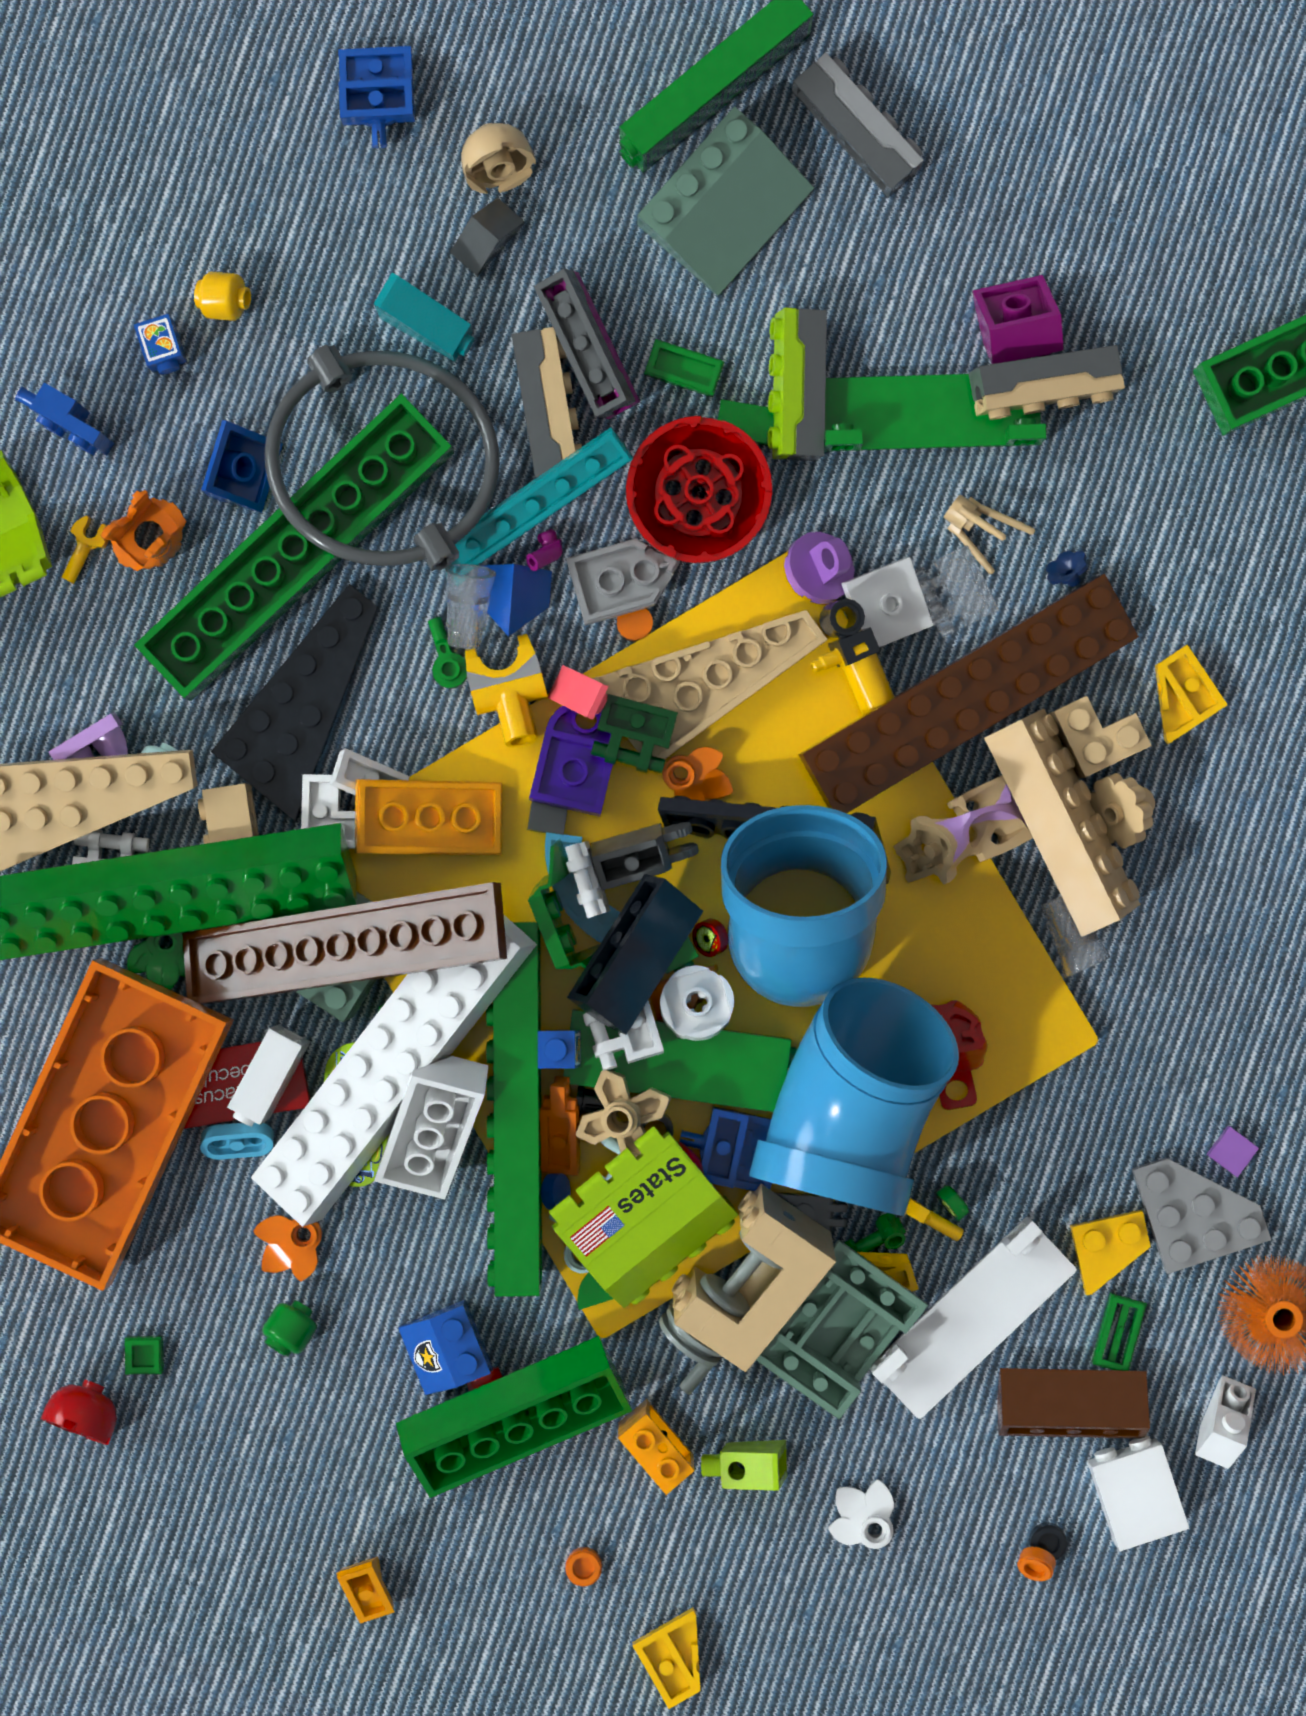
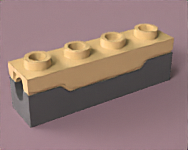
M553 327L511 334L535 479L582 447L581 443L574 444L572 430L579 429L576 408L568 409L566 395L573 394L570 372L562 373L560 359L567 358L558 337H556Z
M1117 345L983 365L968 373L973 401L975 402L976 416L988 414L989 420L1009 417L1012 410L1023 409L1024 415L1045 411V405L1057 404L1058 409L1071 408L1080 405L1079 400L1091 398L1092 404L1103 403L1113 400V394L1125 388L1124 379L1121 375L1122 368Z

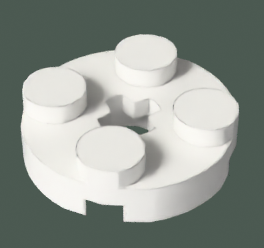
M698 965L688 966L676 971L665 984L660 997V1012L667 1027L678 1038L692 1041L707 1040L718 1035L728 1025L734 1008V995L728 981L723 976L710 971L709 968ZM697 994L699 999H706L707 1004L702 1006V1012H695L694 1009L687 1007V1003L691 1002V995Z

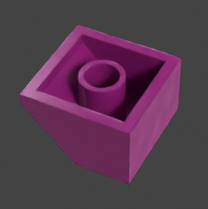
M1043 275L972 290L983 344L992 364L1036 356L1042 357L1064 350L1061 313Z

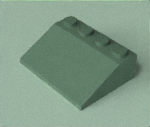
M734 106L637 215V225L719 297L813 192L814 187L767 135Z

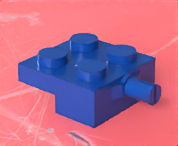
M411 46L338 49L340 81H338L339 107L342 124L371 127L372 148L379 149V134L381 148H386V126L393 123L415 122Z
M43 383L37 395L24 387H21L17 392L15 400L28 406L38 415L36 422L43 425L44 428L63 438L65 433L70 434L68 440L92 456L97 451L106 456L108 455L114 443L103 433L85 423L90 412L76 400L46 383Z
M713 1106L709 1125L703 1135L684 1130L681 1131V1137L694 1139V1141L680 1138L679 1142L688 1147L700 1149L704 1175L712 1184L755 1191L762 1184L771 1189V1182L749 1176L757 1141L766 1140L771 1122L770 1118Z

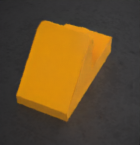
M378 1556L344 1567L336 1573L337 1579L360 1624L395 1612L393 1600L382 1580Z

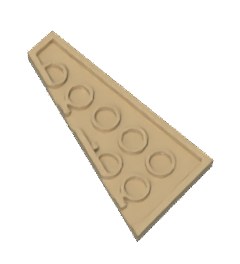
M807 610L592 679L609 686L606 694L678 712L669 749L656 745L653 748L652 756L666 759L828 639ZM629 739L637 752L641 753L643 742Z
M193 750L0 764V871L194 789L198 785Z

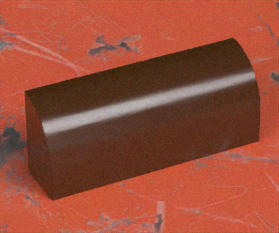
M1000 1368L997 1394L998 1436L1145 1438L1150 1429L1147 1371Z

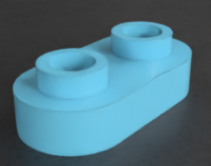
M244 1123L215 1124L202 1131L200 1150L206 1157L216 1160L263 1156L273 1148L274 1132L265 1123L261 1125L254 1123L252 1127Z

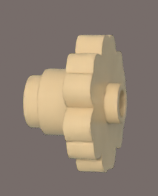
M1118 773L1097 780L1094 783L1095 792L1091 793L1090 802L1095 813H1099L1106 823V835L1110 843L1117 842L1121 848L1125 849L1146 839L1145 830L1153 826L1152 815L1155 808L1153 794L1147 788L1139 785L1134 778L1128 777L1123 779Z

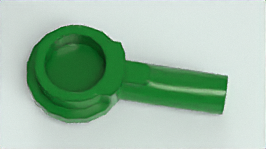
M442 618L430 619L428 625L439 656L433 664V677L444 688H457L467 679L466 661L459 654L452 652Z

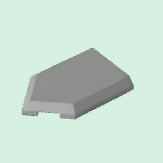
M636 538L566 558L585 626L655 606L680 564L679 560L670 558L650 548L647 544Z

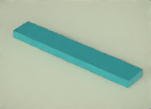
M610 427L486 512L476 526L455 544L459 551V558L444 569L453 581L457 580L633 460L632 454L615 430Z

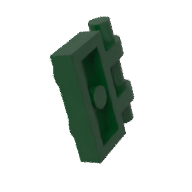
M607 694V701L602 710L597 730L610 733L611 737L609 744L594 741L591 755L605 758L604 762L613 765L616 762L635 766L637 767L636 771L647 773L650 770L662 773L666 759L652 756L653 748L656 745L669 749L678 712ZM622 737L643 742L641 753L621 748Z

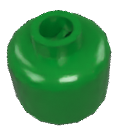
M294 1300L292 1305L286 1303L277 1304L263 1325L262 1332L266 1337L264 1343L288 1358L291 1353L301 1354L317 1330L315 1321L310 1318L313 1311Z

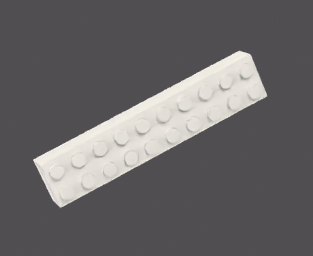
M505 915L507 959L407 974L251 1178L302 1227L324 1218L389 1135L412 1071L450 1057L537 944Z

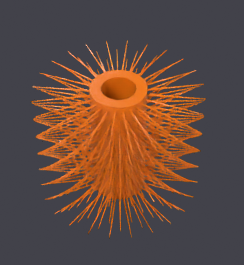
M1271 1254V1268L1269 1260L1268 1264L1266 1261L1265 1273L1262 1264L1260 1269L1257 1265L1255 1270L1254 1268L1251 1269L1252 1267L1247 1264L1246 1266L1250 1274L1240 1267L1255 1289L1236 1273L1257 1296L1240 1283L1238 1284L1252 1296L1226 1282L1241 1295L1227 1290L1226 1293L1229 1292L1231 1297L1226 1300L1229 1301L1228 1304L1223 1305L1229 1306L1216 1308H1226L1218 1310L1234 1311L1230 1312L1233 1314L1225 1315H1237L1221 1317L1227 1318L1225 1320H1232L1228 1322H1235L1231 1323L1233 1325L1226 1327L1233 1328L1226 1330L1229 1332L1225 1333L1239 1336L1235 1343H1231L1235 1346L1234 1349H1237L1238 1345L1236 1343L1239 1341V1344H1243L1241 1351L1248 1350V1354L1250 1353L1253 1358L1258 1353L1264 1367L1268 1357L1270 1369L1272 1362L1274 1365L1275 1358V1371L1277 1358L1279 1370L1280 1353V1373L1282 1352L1284 1375V1361L1285 1364L1287 1361L1289 1369L1290 1355L1292 1362L1294 1359L1295 1366L1299 1357L1302 1360L1306 1358L1304 1353L1306 1354V1348L1299 1338L1305 1344L1306 1340L1298 1333L1300 1332L1306 1337L1303 1333H1306V1296H1304L1306 1292L1303 1293L1306 1288L1302 1290L1306 1285V1274L1298 1271L1299 1267L1301 1268L1302 1266L1301 1264L1299 1266V1262L1297 1263L1298 1265L1295 1262L1293 1269L1289 1262L1287 1269L1288 1258L1285 1269V1258L1283 1265L1281 1260L1279 1273V1255L1278 1268L1277 1258L1275 1263V1278L1274 1256L1272 1261ZM1281 1309L1280 1314L1276 1318H1273L1274 1314Z

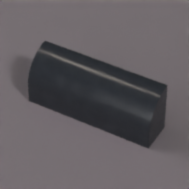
M644 874L567 998L599 1022L627 1035L697 923L703 910L666 879Z

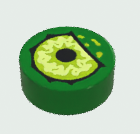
M944 1185L935 1193L941 1204L956 1220L960 1221L969 1213L966 1203L949 1185Z

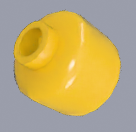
M211 271L203 276L202 280L197 281L194 290V302L206 318L236 321L242 316L244 309L247 310L250 307L251 291L248 287H245L244 280L240 275Z

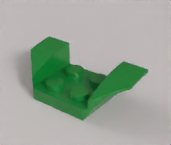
M559 839L550 847L549 875L544 876L533 888L528 902L555 969H574L579 966L586 968L600 944L575 953L576 937L570 924L564 925L562 922L560 911H563L560 897L556 890L550 892L549 887L558 883L569 874L566 862H569L561 839Z

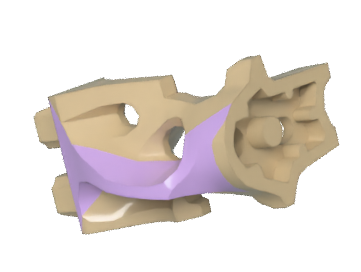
M1001 775L949 801L947 805L949 809L954 810L957 817L931 819L927 816H918L912 819L910 835L893 846L897 855L905 862L907 869L905 878L908 883L935 874L944 885L955 878L957 875L956 867L966 857L976 855L978 860L982 862L1014 849L1033 837ZM969 801H974L973 811H969L966 808V803ZM993 833L998 836L997 844L991 841ZM922 844H925V845H926V846L924 847V851H923L922 848H921V845H922Z

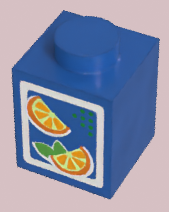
M169 314L134 324L146 365L153 373L158 371L160 375L169 374L179 370V364L187 362L175 321Z
M581 1030L538 1031V1069L581 1067Z

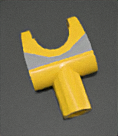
M527 633L517 636L519 642L517 657L510 667L503 670H493L485 666L480 657H478L475 647L465 649L467 679L477 715L497 711L507 747L524 746L537 739L529 702L548 697L541 667Z

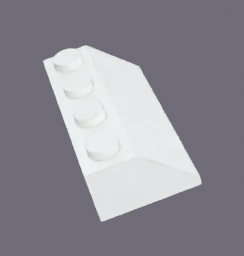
M451 1056L412 1071L374 1179L375 1182L445 1200L485 1095L488 1065Z

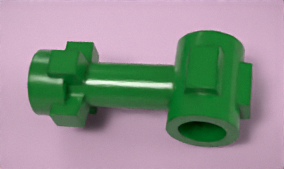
M886 1213L876 1220L877 1231L856 1243L850 1239L845 1244L856 1252H870L882 1244H885L888 1249H897L906 1240L904 1235L906 1230L899 1217L896 1218L894 1214Z

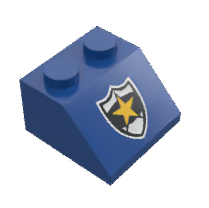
M466 1299L398 1327L425 1395L457 1388L491 1374L493 1365Z

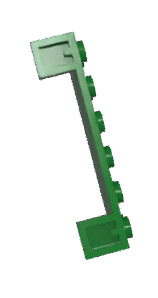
M969 374L826 378L824 452L1041 445L1046 439V424H1041L1040 412L1024 415L1023 409L1010 411L1011 416L996 420H989L988 414L976 416Z

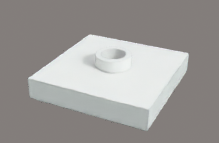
M905 557L841 583L846 598L855 600L864 610L865 621L861 629L871 627L879 647L934 626L910 557Z

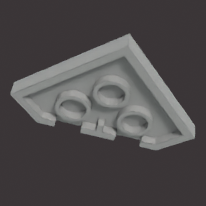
M1165 1157L1131 1169L1164 1270L1167 1274L1271 1240L1260 1205Z

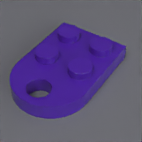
M561 706L554 712L546 727L529 796L530 801L597 817L601 816L613 764L604 762L605 758L591 755L594 741L609 744L611 737L610 733L597 730L602 711L599 714H595L597 722L591 729L580 728L575 721L579 713L565 706Z

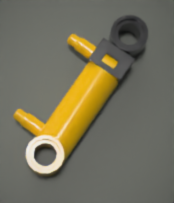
M843 599L829 603L820 613L819 622L821 629L828 636L838 638V640L828 644L831 652L812 661L811 668L814 672H819L836 665L837 668L843 667L861 713L865 715L894 698V694L877 656V652L881 650L871 627L861 629L865 621L863 608L855 600ZM839 609L843 610L848 616V624L845 628L839 626L836 621V613Z

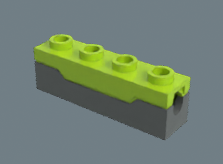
M785 307L775 314V318L771 319L769 334L770 339L774 340V354L770 356L769 374L774 376L773 390L769 393L768 409L769 412L774 413V427L769 428L767 443L768 448L772 449V459L815 461L824 456L827 310Z

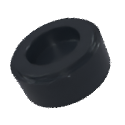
M1045 1522L1033 1528L1029 1536L1030 1547H1039L1048 1551L1057 1560L1066 1551L1067 1539L1060 1527L1053 1523Z

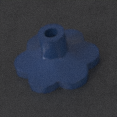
M1065 551L1057 557V560L1050 562L1046 567L1048 582L1052 585L1062 583L1068 584L1070 587L1077 586L1081 582L1080 575L1088 569L1087 556L1084 551H1077L1075 553Z

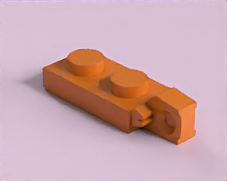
M555 1076L553 1084L550 1085V1095H544L543 1104L540 1108L542 1173H562L564 1175L578 1176L580 1172V1138L576 1136V1131L580 1124L579 1106H577V1098L570 1097V1077Z

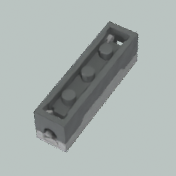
M825 52L817 59V62H814L793 81L792 92L889 198L921 169L924 161L921 158L923 153L911 138L905 140L896 130L898 125L886 111L881 113L873 105L874 99L871 93L863 85L859 84L856 86L848 77L850 73L845 64L837 57L832 59Z

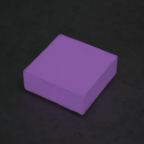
M1227 1126L1206 1155L1235 1177H1238L1259 1148L1233 1128Z

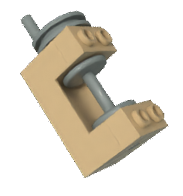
M762 1184L759 1185L754 1193L749 1191L742 1198L738 1206L741 1228L739 1235L744 1245L751 1251L728 1281L713 1274H706L696 1266L693 1267L688 1275L682 1274L672 1288L673 1303L670 1304L666 1313H663L659 1319L661 1330L675 1347L689 1358L698 1362L679 1385L681 1390L688 1395H691L713 1366L718 1364L721 1357L747 1372L836 1263L831 1232Z

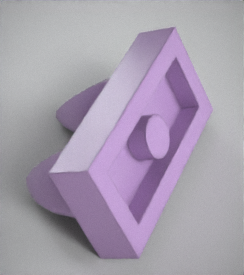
M115 712L111 713L50 750L49 754L53 760L93 757L88 746L90 744L102 756L128 754L126 739L120 728L123 724Z

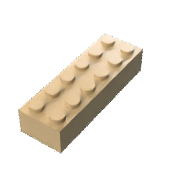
M1042 709L984 737L1077 929L1081 937L1121 920L1141 905L1138 900L1140 895L1133 880L1127 878L1122 868L1123 858L1121 853L1115 846L1111 845L1106 835L1107 826L1103 817L1099 813H1095L1091 805V793L1084 781L1079 780L1073 768L1075 767V761L1068 748H1063L1057 735L1059 734V729L1055 719L1050 714L1047 715L1045 709Z

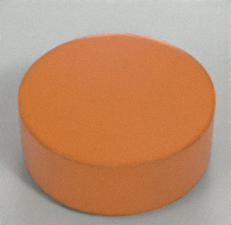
M647 608L617 617V629L626 640L636 642L646 637L652 631L653 619Z
M580 1547L573 1550L566 1560L565 1570L567 1577L578 1586L594 1584L599 1579L602 1571V1561L598 1553L588 1547Z
M1039 1547L1024 1548L1020 1553L1017 1563L1019 1571L1025 1577L1034 1581L1049 1580L1053 1576L1056 1566L1054 1556Z

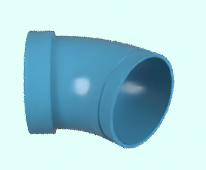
M812 805L786 806L763 812L739 826L727 840L721 856V889L725 908L730 915L728 925L729 950L733 963L744 981L766 999L792 1007L819 1005L823 1003L825 997L834 986L853 978H859L864 971L874 944L877 916L885 901L887 859L884 847L877 835L866 824L849 814L827 807ZM788 870H809L826 875L838 882L851 895L855 903L830 914L799 917L768 911L750 902L746 897L759 883L774 874Z
M853 978L834 986L812 1019L794 1055L771 1118L766 1140L757 1141L749 1176L854 1205L905 1216L914 1180L907 1178L918 1140L934 1104L955 1073L959 1061V1051L955 1036L944 1018L934 1007L914 992L886 980Z

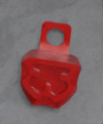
M952 1000L942 1005L931 1004L951 1028L959 1051L957 1069L939 1096L941 1106L945 1110L973 1106L977 1102V1095L971 1071L983 1065L988 1048L987 1041L982 1032L981 1021L971 1009L957 1000ZM950 1082H963L968 1090L967 1095L961 1100L949 1098L946 1094V1087Z

